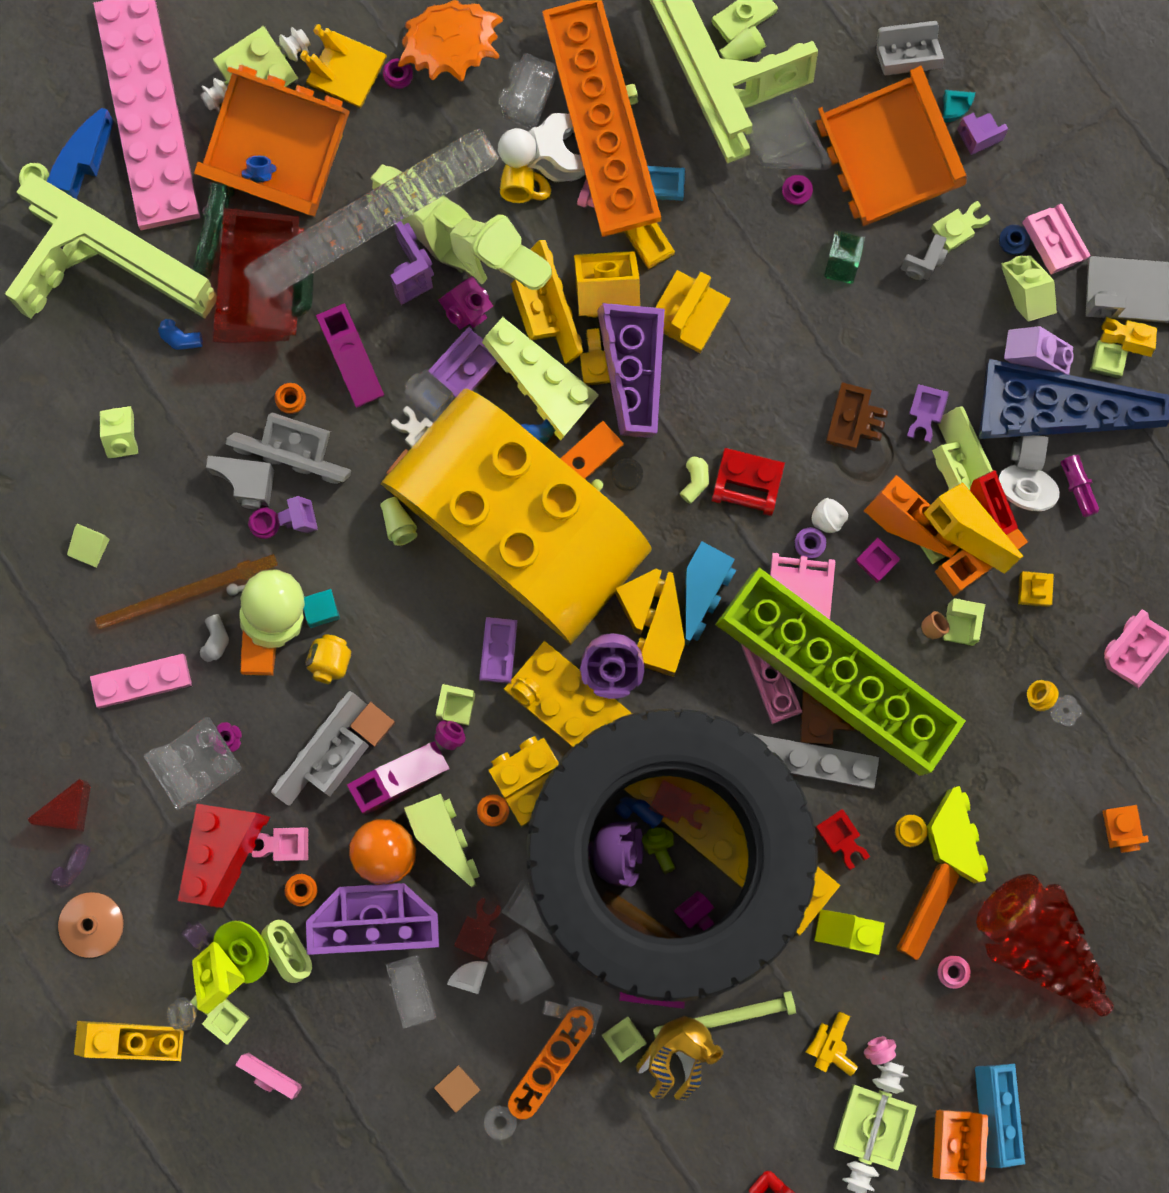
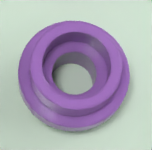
M805 528L795 538L797 553L800 556L807 557V559L819 557L826 548L825 536L816 528ZM806 539L814 540L815 548L808 549L804 541Z

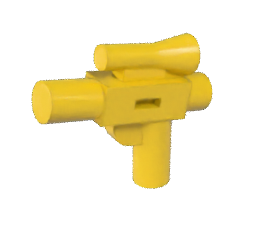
M838 1011L828 1034L826 1031L829 1026L821 1023L813 1042L805 1051L818 1058L814 1067L826 1072L829 1064L832 1062L850 1077L855 1073L858 1066L845 1056L847 1045L841 1040L850 1016Z

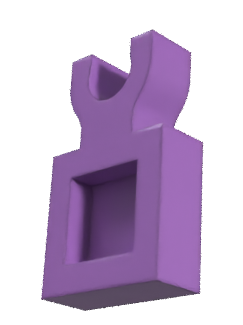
M918 384L910 411V416L917 417V419L909 428L908 438L914 439L915 432L922 428L927 432L924 441L931 443L933 438L932 422L941 424L949 392Z

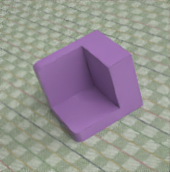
M972 113L962 118L957 130L970 154L973 155L1002 141L1009 129L1006 124L998 127L990 113L976 118L975 114Z

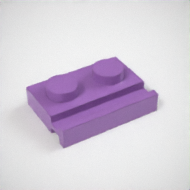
M468 327L427 373L456 398L463 389L473 391L498 362L483 345V339Z

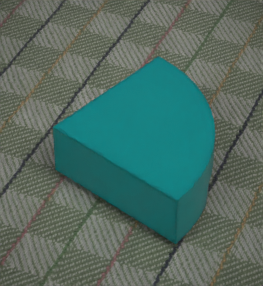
M945 90L942 109L944 122H952L963 117L970 109L975 93Z

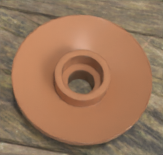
M94 892L80 894L71 899L63 908L58 922L59 936L65 947L75 955L86 958L99 957L111 951L119 942L124 927L122 912L115 901L104 894ZM88 918L94 924L90 931H86L83 928V923Z

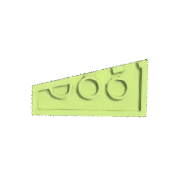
M504 317L499 320L482 341L483 345L506 373H510L518 382L517 387L523 395H528L538 407L536 411L543 420L547 419L554 427V433L560 441L599 396L593 389Z

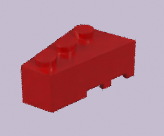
M196 804L178 901L223 908L242 872L240 871L248 854L254 850L256 846L255 841L263 826L267 825L270 817L254 812Z

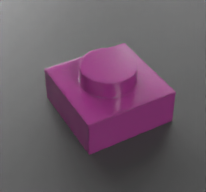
M877 538L855 562L878 583L900 561V558Z

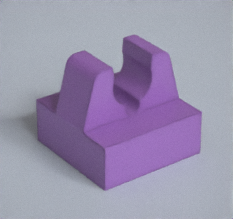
M300 496L287 499L289 509L277 513L280 526L293 527L294 530L304 533L318 530L312 501Z

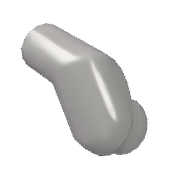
M219 614L212 615L204 620L210 636L205 646L201 647L200 656L206 662L219 659L229 643L228 634Z

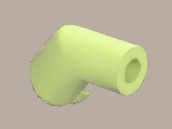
M696 456L688 459L686 463V468L690 472L691 482L680 492V496L689 504L709 484L708 464L703 458Z

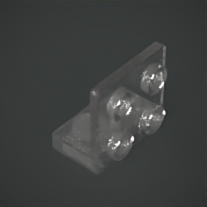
M209 717L201 719L170 744L154 748L144 755L145 760L177 810L200 802L241 771V766Z

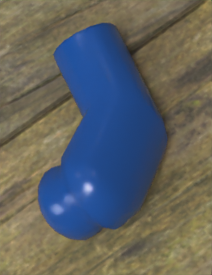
M164 319L160 323L158 333L161 339L173 349L182 350L203 347L201 332L184 334L175 326L176 322L172 319Z
M547 419L539 425L521 424L524 429L542 444L548 442L555 432L554 427Z
M623 797L615 807V812L621 818L628 819L633 812L652 829L663 819L661 814L642 799Z

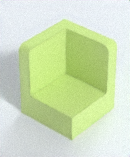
M955 598L948 603L946 613L950 629L943 636V640L972 646L978 643L985 604Z
M442 684L436 711L437 719L454 721L458 724L469 726L475 699L474 691Z

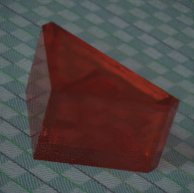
M77 780L27 820L30 824L36 826L84 831L91 786L87 781Z

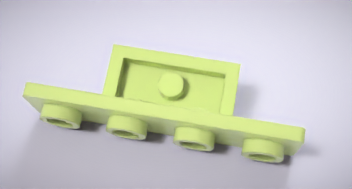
M960 406L943 415L941 424L938 423L947 444L932 450L936 458L937 468L942 472L949 490L962 482L970 490L974 479L993 471L964 407Z

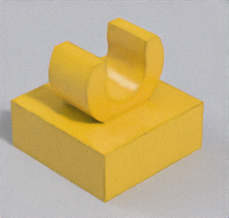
M1022 571L1019 579L1018 604L1050 607L1053 598L1054 574Z

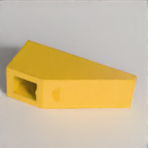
M963 482L939 496L924 512V515L943 538L1004 574L1023 557Z
M668 572L666 580L659 579L654 596L660 599L656 609H649L644 626L650 627L647 638L640 637L637 646L642 652L645 668L674 677L685 640L673 573Z
M77 1021L74 1055L85 1058L181 1061L184 1028Z

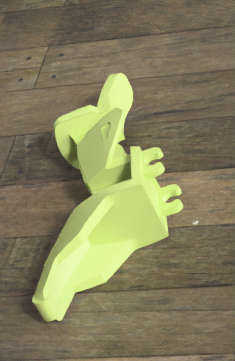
M382 164L372 175L373 190L391 204L394 213L400 218L403 225L406 223L410 224L417 239L438 261L456 268L461 273L466 272L469 277L474 276L480 284H484L487 280L480 260L490 268L498 269L501 273L514 278L531 290L542 288L551 278L552 269L549 262L521 245L522 238L508 217L496 215L486 223L472 220L462 207L425 183L408 176L394 167Z

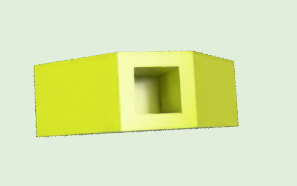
M960 786L946 792L927 826V835L935 861L940 864L946 863L962 877L972 883L986 881L985 874L988 873V866L984 855H979L976 843L979 842V834L974 823L970 824L967 811H970L971 808L966 792L962 793Z

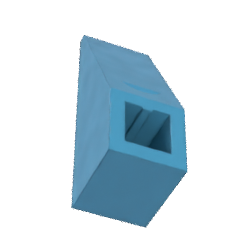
M701 541L685 572L684 640L687 646L692 638L696 641L699 640L706 627V624L701 621L707 611L713 614L722 598L716 595L722 584L728 587L736 572L735 569L731 568L735 560L734 558Z

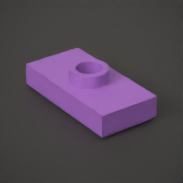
M486 617L480 681L511 683L518 620Z

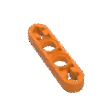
M577 1006L565 1015L512 1092L508 1101V1108L514 1117L528 1119L536 1113L593 1029L594 1017L589 1009ZM582 1015L586 1018L584 1024L587 1028H578L573 1038L579 1041L575 1043L571 1036L567 1034L574 1024L571 1018L578 1019ZM562 1029H564L567 1034L561 1033ZM557 1041L566 1042L569 1045L570 1053L564 1058L556 1057L551 1050L553 1043ZM537 1068H546L551 1073V1081L547 1084H538L533 1078V1072ZM531 1087L532 1090L536 1091L529 1101L531 1108L525 1106L521 1110L517 1107L519 1101L516 1097L523 1099Z

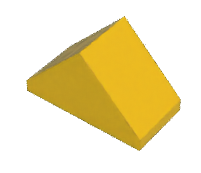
M654 569L616 588L615 594L634 632L641 635L662 570Z

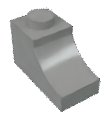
M208 456L207 470L211 475L224 478L233 485L234 497L238 503H241L242 507L260 509V505L269 506L275 471L271 463Z

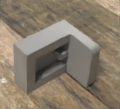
M935 234L924 260L907 254L900 269L913 279L929 280L935 266L941 268L948 250L943 249L947 238Z

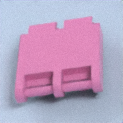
M772 553L770 576L830 619L835 560L829 559L828 562L807 560L805 556L795 559L779 557V553ZM778 563L799 565V568L778 566ZM806 566L827 568V571L806 569Z

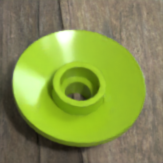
M230 921L220 926L214 935L213 942L220 945L245 978L244 983H252L260 979L265 974L269 963L268 949L262 936L256 929L242 921Z

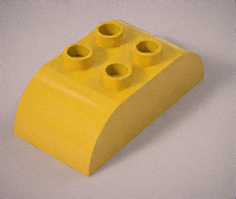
M463 389L381 482L382 486L570 645L613 597L616 588L624 584L652 551L651 545L642 532L607 497L503 410L469 389Z

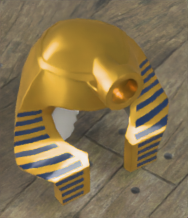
M683 1016L666 1023L661 1028L657 1037L643 1055V1058L637 1063L636 1069L640 1074L649 1068V1072L657 1079L656 1085L650 1094L653 1098H663L674 1085L675 1078L669 1066L672 1054L676 1053L685 1071V1082L674 1094V1097L677 1100H686L701 1084V1063L714 1064L723 1056L724 1052L719 1045L713 1044L712 1036L704 1024L694 1018Z

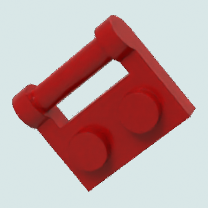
M725 448L711 501L716 503L725 501L761 510L764 515L772 516L785 463ZM728 482L767 492V497L763 499L724 489L725 483Z

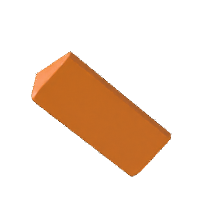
M942 863L936 866L896 947L897 951L914 960L920 958L959 878V874L950 865Z

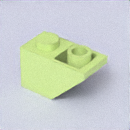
M1031 255L1017 256L1012 261L1002 263V270L1015 307L1028 322L1057 313L1055 282Z

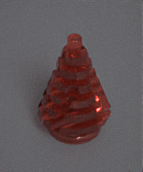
M1029 873L1018 875L996 889L984 902L976 920L978 930L983 935L996 943H1003H985L987 955L992 959V962L1004 966L1030 981L1042 983L1041 987L1052 992L1056 991L1057 995L1072 1000L1073 1003L1083 1008L1091 1007L1098 1016L1105 1017L1112 1012L1114 1008L1113 1002L1106 995H1103L1106 992V985L1102 976L1099 975L1100 967L1093 958L1086 940L1080 936L1085 935L1081 924L1078 923V917L1073 906L1070 904L1065 890L1059 884H1048L1044 888L1041 880L1036 875Z

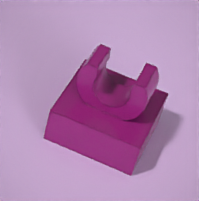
M696 891L674 910V913L689 929L697 924L704 931L714 925L707 915L714 909V906L699 891Z

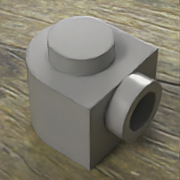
M1040 435L1021 436L1018 442L1014 441L1010 458L1015 460L1016 467L1041 471L1045 463L1049 437Z

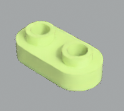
M275 920L262 930L261 936L267 946L268 954L282 978L290 983H298L309 976L312 971V961L292 926L283 920Z

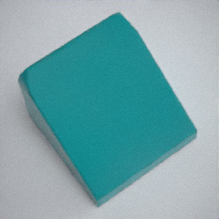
M332 589L304 597V613L310 628L340 619Z

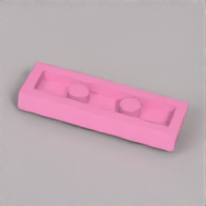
M184 654L90 676L96 707L99 709L192 686Z

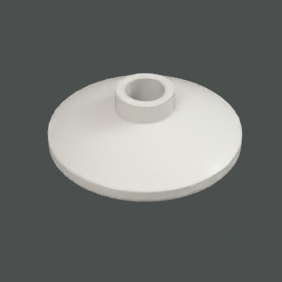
M1012 465L1005 468L999 476L1007 500L1020 508L1031 511H1045L1055 506L1059 499L1057 484L1043 471Z

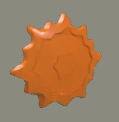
M453 0L443 5L429 6L421 15L406 22L405 27L409 31L402 40L405 50L401 55L398 66L403 67L413 63L417 71L428 68L431 80H435L442 72H449L459 82H463L466 70L470 66L479 67L481 60L485 57L499 58V53L491 44L498 38L494 27L503 22V18L496 13L484 11L479 4L462 5L458 0Z

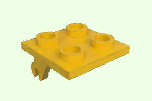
M316 24L313 32L320 37L325 48L319 58L315 54L309 56L306 50L302 51L300 58L306 62L311 70L306 84L361 108L387 58V54L335 31H331L328 28L324 31L320 24Z

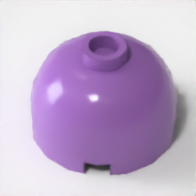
M611 633L595 638L583 652L580 665L582 681L593 689L594 694L599 697L616 699L629 695L631 690L642 683L644 661L641 650L633 640L624 635Z
M618 821L603 826L595 835L594 840L588 844V860L592 861L596 874L609 884L631 887L638 880L640 873H634L636 862L642 864L643 835L641 829L634 828L638 825L637 822Z

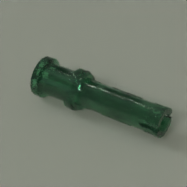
M215 182L208 184L207 189L210 193L207 205L202 209V217L204 218L203 229L192 270L205 278H210L212 275L223 224L229 220L230 215L227 211L230 199L235 195V189Z

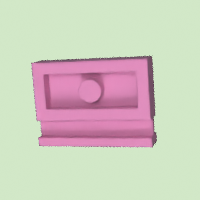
M1062 203L1054 208L1030 215L1022 221L1050 274L1069 268L1078 262H1083L1091 256Z

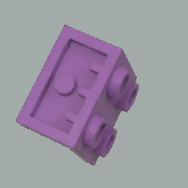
M396 217L393 219L397 240L410 262L399 265L390 277L395 296L400 304L403 305L433 288L431 277L434 276V272L431 268L432 262L425 249L419 250L415 241L417 237L410 224L406 223L403 225L400 218Z

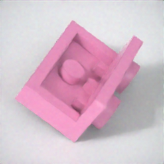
M1143 609L1137 616L1129 618L1124 626V632L1117 640H1112L1104 652L1107 669L1138 689L1169 652V631L1151 621L1148 612Z

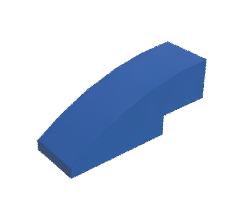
M99 109L72 135L61 150L47 179L48 183L76 200L84 175L97 177L114 123L107 109Z

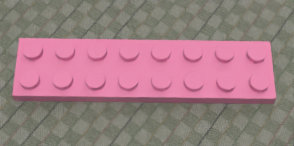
M104 0L94 2L138 227L140 230H146L201 218L156 0Z

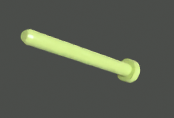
M788 991L783 992V998L694 1019L700 1021L707 1028H713L782 1011H787L788 1015L796 1014V1008L792 993ZM664 1025L658 1026L653 1030L655 1038Z

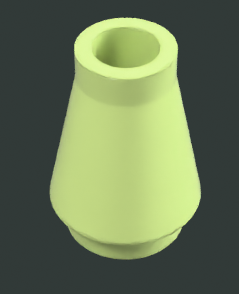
M755 26L750 29L746 27L729 44L719 50L722 59L742 61L761 54L760 50L764 49L766 44Z
M396 497L384 500L380 507L383 511L388 539L393 541L395 546L405 545L413 541L417 537V525L400 505Z

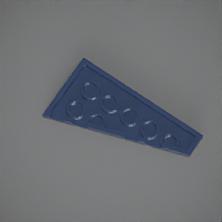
M989 359L986 365L979 439L1167 427L1169 423V395L993 359Z

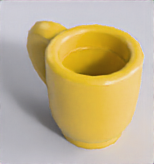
M505 165L500 185V195L502 198L513 203H524L530 199L546 200L550 197L551 186L542 175L534 172L533 168H529L528 165L520 168ZM534 180L539 184V192L533 191Z

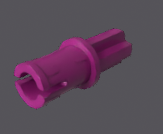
M1072 455L1060 461L1070 485L1068 490L1074 493L1082 515L1089 517L1098 513L1099 507L1090 487L1093 482L1091 479H1088L1080 456Z

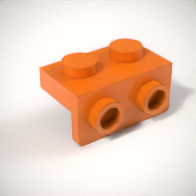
M936 1110L933 1178L969 1180L981 1183L985 1181V1171L987 1168L986 1148L989 1133L987 1115L969 1111Z

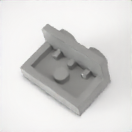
M937 21L879 28L876 53L883 74L907 73L919 66H922L923 71L943 68L944 56L937 39L939 29Z

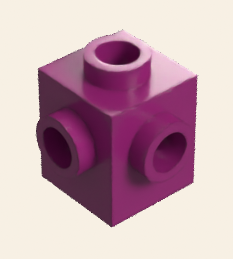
M470 276L438 299L446 311L447 318L459 330L469 324L472 328L478 326L488 318L485 312L493 307L488 293L478 285L473 276Z

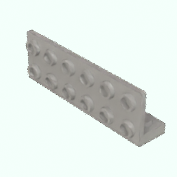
M1091 256L1088 259L1086 317H1107L1111 319L1169 323V262Z

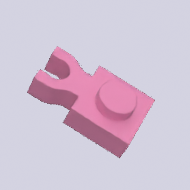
M273 828V837L266 833H259L256 840L262 839L264 847L261 851H252V857L264 858L273 853V861L308 860V828Z

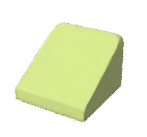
M76 524L67 556L97 568L110 539L99 532Z

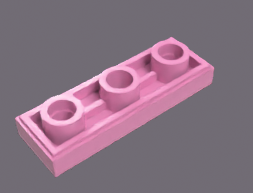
M741 644L771 724L801 714L802 710L790 680ZM765 670H774L776 677L773 679L768 678L765 675Z

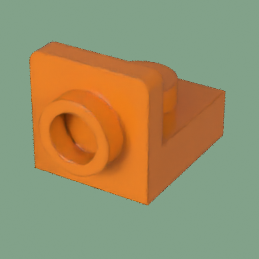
M1137 805L1102 810L1110 848L1120 847L1121 853L1141 850L1140 844L1149 842L1148 836H1143Z

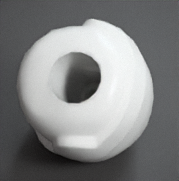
M825 498L815 507L812 513V524L823 532L835 533L848 520V512L837 501Z

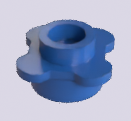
M252 156L246 160L247 169L242 171V177L250 178L253 182H265L272 178L271 174L276 171V166L271 164V160L268 157Z

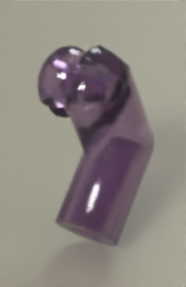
M77 843L66 868L57 867L54 869L51 876L52 883L60 885V888L71 886L84 869L91 849L86 845Z

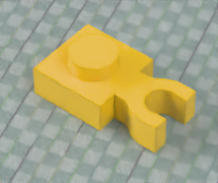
M1105 318L1102 325L1104 332L1100 342L1109 344L1120 343L1122 344L1121 350L1152 357L1156 348V327L1129 320L1123 325L1114 319Z

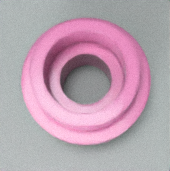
M948 956L938 965V978L948 988H960L970 978V967L963 958ZM951 966L958 968L959 973L956 978H951L948 975V969Z
M884 1036L872 1039L864 1050L865 1057L870 1059L873 1065H880L891 1061L896 1056L895 1041L886 1039Z

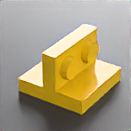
M677 270L655 308L665 309L663 334L701 354L729 305L731 298L710 288L711 277L700 271L695 280Z

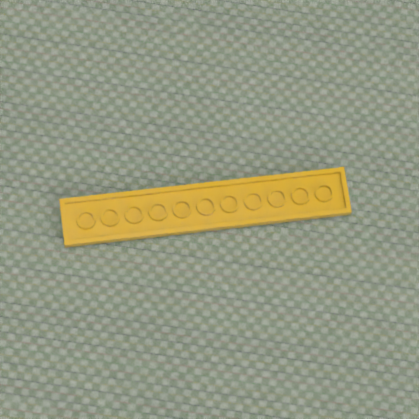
M546 641L539 646L512 678L511 683H508L504 688L505 692L519 702L511 692L516 679L519 677L523 679L529 677L534 680L540 687V691L537 693L540 696V701H534L529 707L521 705L572 747L599 727L612 723L613 720L633 714L616 699L599 697L594 694V690L582 681L580 670ZM672 776L648 778L623 789L633 798L642 799L663 816L662 822L743 888L748 868V848L745 834L734 811L718 794L695 781ZM818 866L817 873L814 876L815 886L809 907H806L805 917L796 932L799 936L840 887V884Z

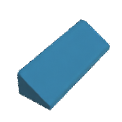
M1015 1064L975 1067L979 1113L988 1116L987 1167L1003 1168L1025 1164Z

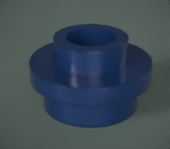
M1009 225L1002 230L999 236V244L1005 253L1019 255L1028 248L1030 236L1024 227ZM1010 236H1018L1020 238V242H1012Z

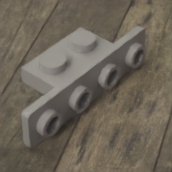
M275 413L268 415L262 440L234 432L227 437L225 443L234 447L233 450L240 454L251 455L254 453L263 456V460L271 464H281L282 462L293 466L292 469L302 474H310L312 472L322 475V479L329 483L338 484L344 482L350 477L352 471L351 469L323 461L331 431Z
M349 691L337 703L336 708L327 720L319 726L316 734L306 747L298 753L296 760L285 774L278 779L271 793L289 806L310 781L330 797L369 747L367 743L349 731L350 725L365 709L367 704L356 694Z

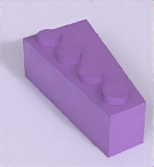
M603 303L597 310L618 427L622 436L651 438L657 434L665 311L663 308Z

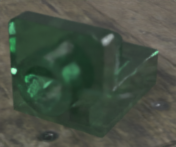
M835 231L824 277L845 283H854L865 238Z

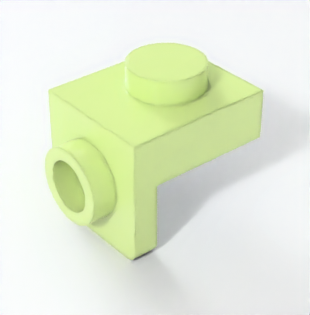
M131 406L100 411V438L108 458L138 453V446L134 437V414Z

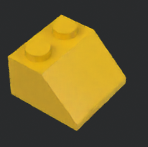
M635 251L574 255L579 316L598 317L597 310L603 303L640 306V278Z

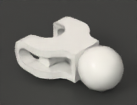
M554 113L539 127H533L529 132L519 128L508 130L501 136L498 142V154L508 166L520 168L528 165L529 168L541 171L545 177L554 182L574 181L585 175L581 156L571 153L563 142V139H567L574 131L570 114Z

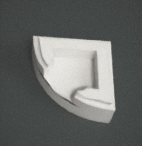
M474 961L464 964L452 974L447 985L479 994L488 962Z

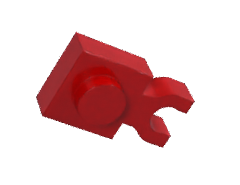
M843 809L815 826L832 854L838 850L842 852L843 863L848 871L855 867L850 860L853 852L859 853L863 861L870 857L863 847L855 843L854 840L861 835Z

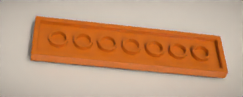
M580 0L543 10L544 21L602 237L661 222V214L602 0Z

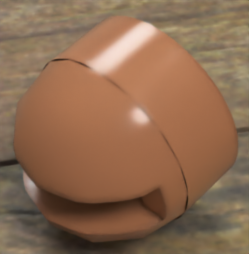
M937 611L928 615L921 625L923 634L930 639L941 638L950 629L947 619Z

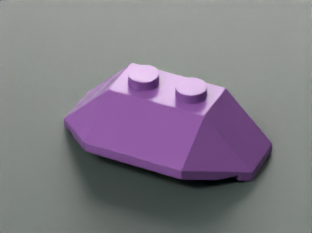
M405 883L338 887L306 921L307 955L439 947L438 914Z

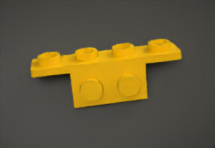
M539 240L530 250L549 262L552 269L551 278L538 290H531L517 280H514L510 285L528 338L536 340L556 336L564 363H571L583 353L582 340L580 335L577 334L572 319V310L564 296L563 284L560 278H558L552 252L548 249L546 240Z

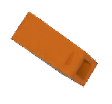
M898 475L877 494L864 510L887 532L951 558L960 548L941 536L924 515L930 504Z
M1019 529L1007 534V537L1018 550L1028 543ZM961 550L943 563L935 573L954 597L994 567L967 551Z

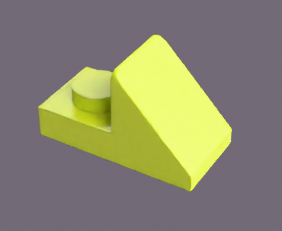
M821 909L814 941L879 955L885 923L860 918L856 915Z
M212 942L192 960L197 1008L206 1014H209L216 1006L224 1002L245 981L242 973L220 945Z

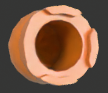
M376 819L365 823L355 832L350 842L349 858L353 869L361 878L376 885L394 884L401 881L411 872L416 862L417 848L412 836L402 825L389 819Z

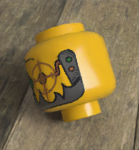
M324 634L322 638H317L312 642L305 665L313 673L312 678L314 680L330 684L332 680H339L345 676L351 658V651L346 646L347 642L344 639Z

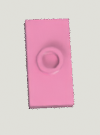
M250 1053L241 1055L236 1064L239 1068L256 1077L254 1083L268 1092H271L274 1088L290 1099H294L302 1088L301 1084Z

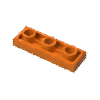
M602 421L560 459L584 479H587L624 446V443ZM580 460L584 463V467L576 469L573 466V462Z

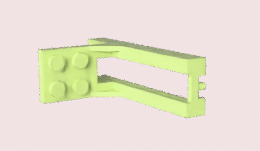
M650 0L726 162L730 163L750 155V146L743 132L746 135L752 133L753 125L745 109L813 83L818 49L814 41L806 44H795L785 52L777 55H767L756 63L722 59L719 57L692 0ZM746 82L745 90L734 88V86Z
M30 172L17 190L20 198L31 204L28 208L31 213L51 225L47 234L5 293L15 307L28 318L32 319L35 313H39L44 308L47 301L46 297L52 288L58 287L62 282L64 271L67 268L96 254L121 267L204 319L217 302L218 297L213 292L214 289L210 287L211 284L207 278L34 173Z

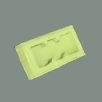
M737 0L712 17V23L729 44L744 28L756 27L776 14L778 7L772 0Z

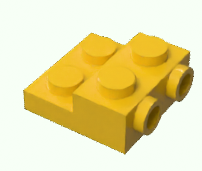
M533 736L519 745L520 752L511 757L506 752L491 761L494 767L489 769V772L521 827L530 822L540 791L553 769L559 764L544 737L537 740Z

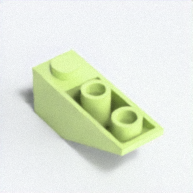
M438 794L405 807L404 809L415 838L471 887L477 886L474 879L480 877L474 860L470 859L467 861L463 848L468 847L462 829L455 830L451 818L457 817L451 800L447 799L444 801L442 795Z

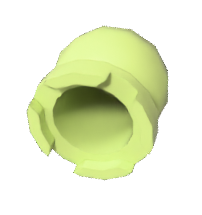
M276 569L261 571L250 578L240 597V628L253 639L252 642L256 645L266 648L282 647L285 645V642L291 640L295 635L297 637L301 631L304 618L303 608L305 605L302 588L291 574Z

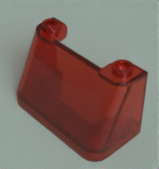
M224 208L213 342L289 341L290 335L296 336L297 317L291 316L297 246L303 247L305 228L299 227V216Z

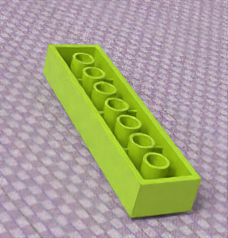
M758 568L750 575L715 624L919 776L932 773L966 722V720L761 568Z

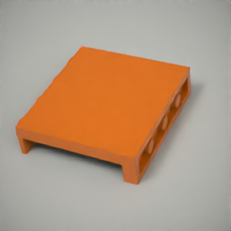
M239 65L238 70L228 67L227 71L232 73L226 94L204 162H197L194 174L315 216L350 111L343 108V101L325 95L323 101L313 97L315 91L297 85L296 89L293 90L284 87L286 81L271 75H268L267 80L256 77L257 70L243 65ZM252 156L268 157L271 160V164L276 166V171L272 172V178L268 181L253 182L250 178L242 177V171L247 169L246 160Z
M922 66L910 70L909 78L824 113L822 107L818 108L820 119L815 121L821 138L828 137L831 146L826 148L832 165L838 163L842 173L837 175L843 192L849 190L853 200L848 202L854 220L860 218L863 226L967 184L965 170Z

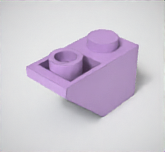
M1041 326L1008 330L1004 359L1013 364L1069 375L1070 366L1073 362V346Z

